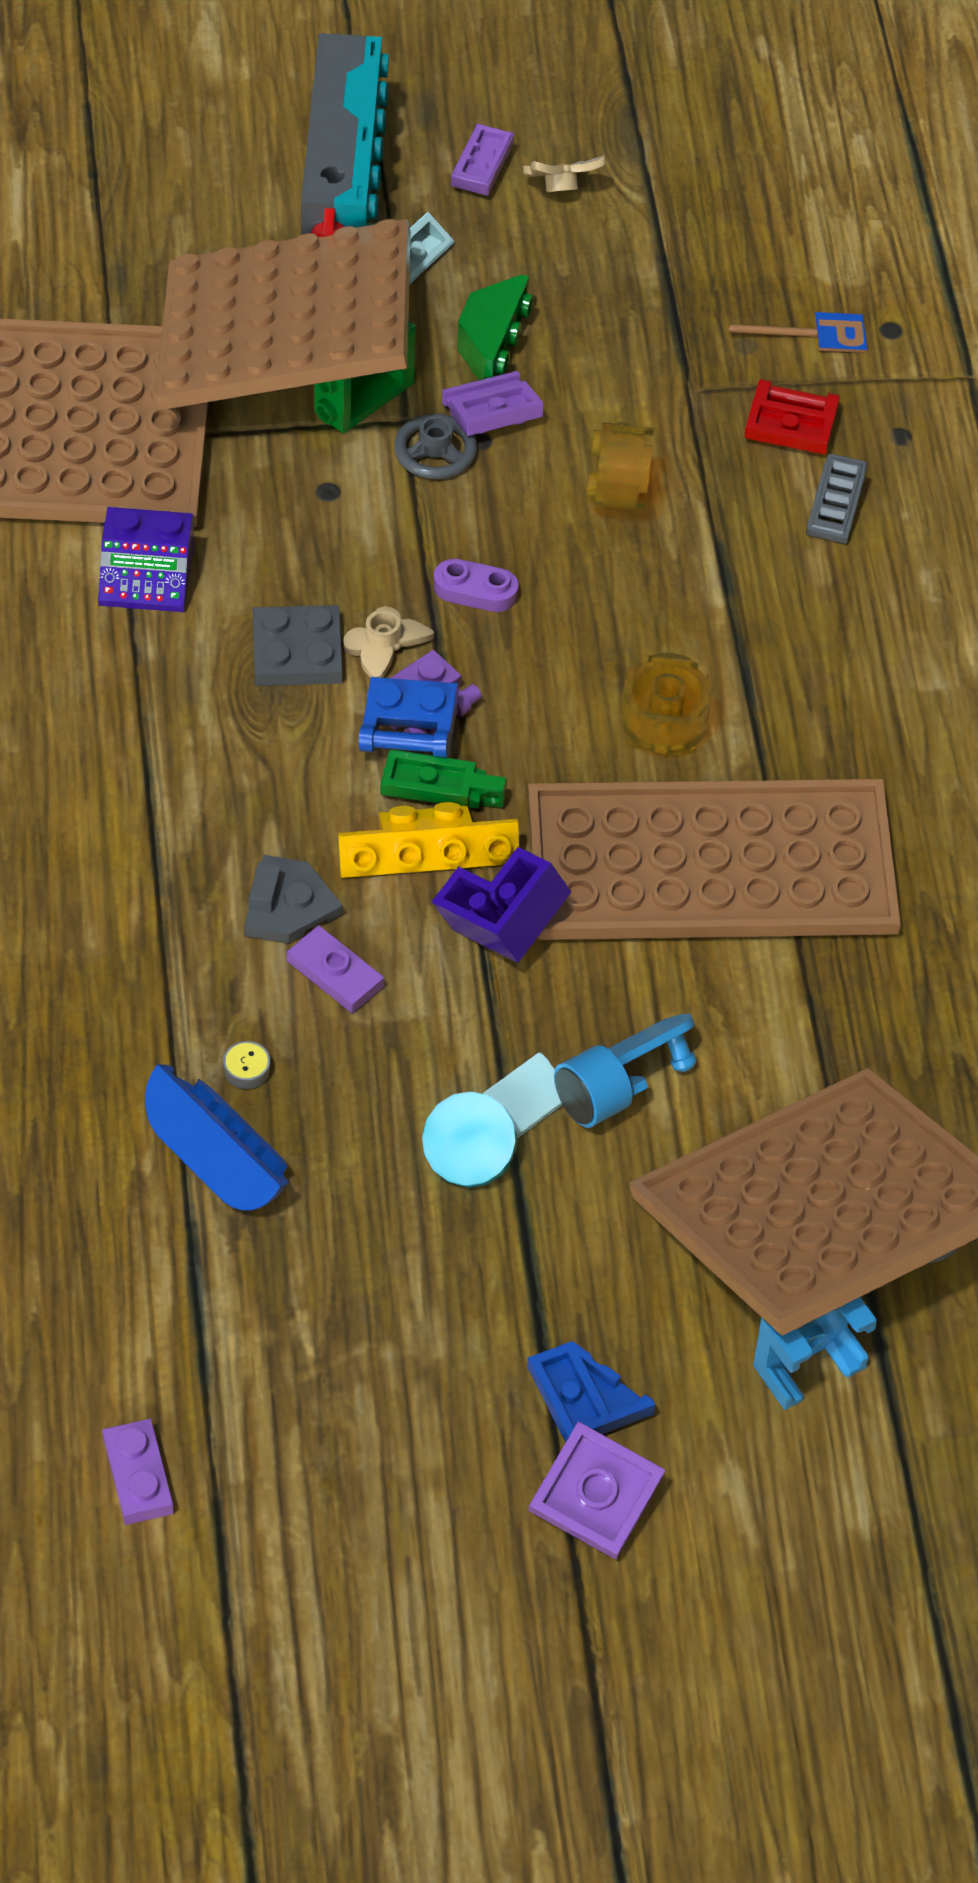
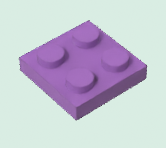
M578 1421L530 1503L528 1511L616 1560L663 1479L666 1470Z

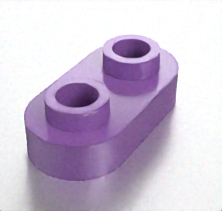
M449 559L441 562L434 571V591L444 601L492 612L508 610L517 601L518 580L508 570L461 559Z

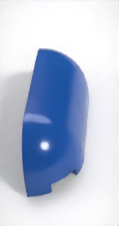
M157 1064L148 1080L145 1092L147 1117L157 1136L229 1206L239 1210H255L274 1201L289 1183V1180L285 1179L283 1174L287 1168L284 1159L205 1082L198 1079L195 1085H192L176 1077L173 1074L174 1067Z

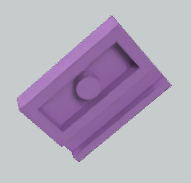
M518 371L442 390V404L444 407L449 406L451 416L467 436L483 434L489 430L521 424L528 420L543 417V402L526 381L522 382L520 380Z

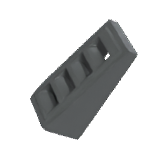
M835 454L827 455L807 525L806 535L847 544L865 485L868 464L865 461ZM820 516L841 520L843 524L822 520Z

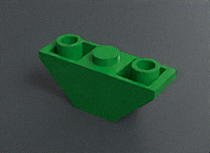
M521 274L473 291L467 299L458 320L457 350L478 380L495 377L498 374L503 375L507 371L510 359V351L508 350L510 346H517L522 331V317L528 319L533 307L534 295L528 293L529 276Z

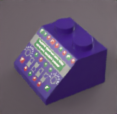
M107 507L101 545L98 605L184 612L194 553L193 513Z

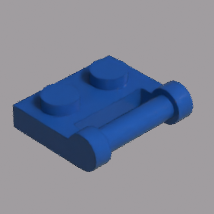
M371 677L363 725H361L359 732V750L374 752L376 748L422 751L433 752L434 757L448 758L459 698L458 684ZM385 725L437 730L433 735L407 732L380 731L379 726Z

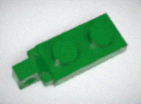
M391 750L388 752L380 783V795L432 803L453 802L460 806H469L470 808H479V805L482 807L503 808L507 793V778L486 775V771L476 768V762Z

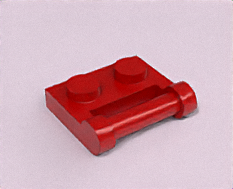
M759 379L747 420L744 438L826 455L841 395L828 392L827 396L773 386L772 381Z

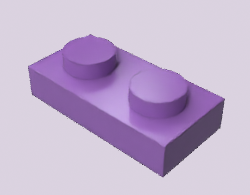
M151 1419L102 1429L103 1441L124 1525L174 1514L173 1502Z

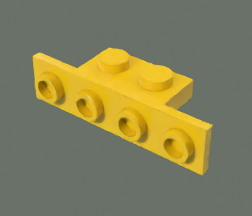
M453 802L439 803L434 808L415 809L411 806L393 807L389 812L378 813L379 830L338 833L341 878L457 869L458 866L461 868L504 865L517 847H519L517 819L472 822L468 807L460 806Z

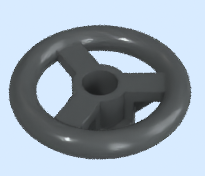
M426 414L409 420L399 429L394 440V452L399 463L412 474L426 479H446L462 473L472 464L477 453V441L475 435L467 436L452 416ZM419 430V441L413 447L406 448L408 438L415 431ZM453 431L463 439L465 445L464 453L456 450L452 445ZM427 456L432 458L441 457L452 464L432 467L420 464L415 460Z

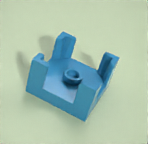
M861 1297L783 1336L761 1317L753 1366L783 1409L787 1410L802 1402L804 1395L785 1369H788L790 1373L797 1371L800 1368V1363L810 1359L812 1355L823 1349L827 1351L845 1377H850L866 1369L868 1355L847 1326L849 1323L858 1333L864 1330L870 1333L875 1330L877 1319Z

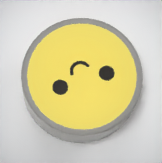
M251 1041L238 1042L232 1045L226 1051L223 1058L224 1075L227 1081L237 1088L252 1089L262 1085L270 1074V1056L268 1051L262 1045Z

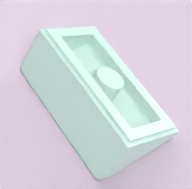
M429 212L410 227L409 285L455 242Z
M541 1052L534 1055L482 1093L489 1095L507 1109L516 1124L517 1138L562 1106L554 1083L555 1070Z

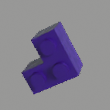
M517 847L492 882L458 866L432 900V903L453 931L519 963L570 895L571 890L551 862Z

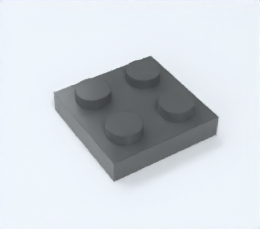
M339 605L252 607L255 686L342 684Z

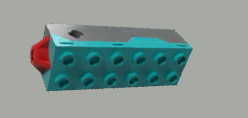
M319 33L301 197V235L312 233L317 237H327L333 235L336 230L342 227L352 226L357 228L376 224L369 223L370 219H377L379 195L372 194V190L380 191L381 166L375 165V162L382 163L384 138L377 137V134L385 135L386 111L380 109V107L388 106L389 83L381 81V78H388L389 54L382 53V37Z

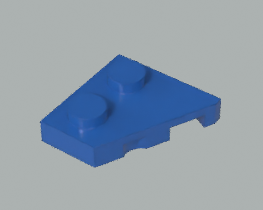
M573 1341L528 1357L527 1368L565 1443L578 1421L598 1433L604 1434L654 1415L655 1403L652 1398L646 1394L640 1397L621 1383V1376L608 1366L595 1362L589 1352Z

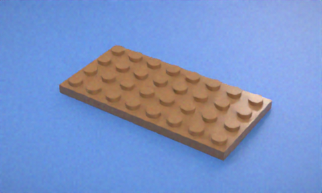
M883 779L528 784L531 853L551 862L571 890L570 895L536 940L899 934L901 923Z

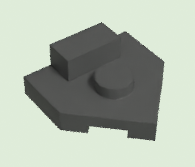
M263 855L262 862H258L249 895V910L244 925V936L289 944L304 936L306 930L323 921L329 923L342 916L343 905L308 862Z

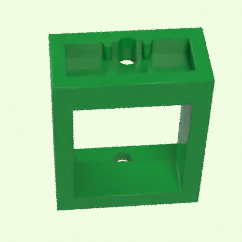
M408 320L406 369L358 376L352 381V378L314 384V412L321 421L331 424L342 434H345L414 384L416 326Z

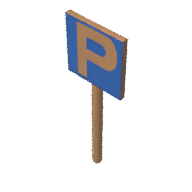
M815 312L816 329L735 324L728 327V330L732 333L817 337L819 351L867 353L863 314Z

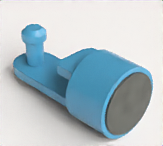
M680 1014L669 1017L608 1049L601 1045H595L557 1065L554 1071L555 1088L563 1107L571 1118L579 1125L590 1128L627 1109L632 1103V1096L647 1089L648 1085L643 1076H628L623 1065L666 1042L673 1058L670 1060L672 1068L678 1072L692 1069L697 1059L695 1053L690 1052L683 1034L695 1025L692 1015Z

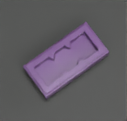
M476 124L451 175V186L489 196L514 144V133Z
M319 925L286 952L288 963L352 1014L384 987V977Z

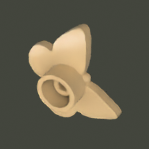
M605 155L570 165L559 164L551 166L533 161L530 163V166H523V174L530 177L545 176L546 192L578 189L577 173L591 171L605 165Z
M384 606L377 608L375 612L367 617L366 628L357 627L346 633L343 638L344 651L351 656H360L361 666L369 678H384L392 664L394 651H398L400 647L431 641L434 639V632L415 620L401 619V615L396 609Z

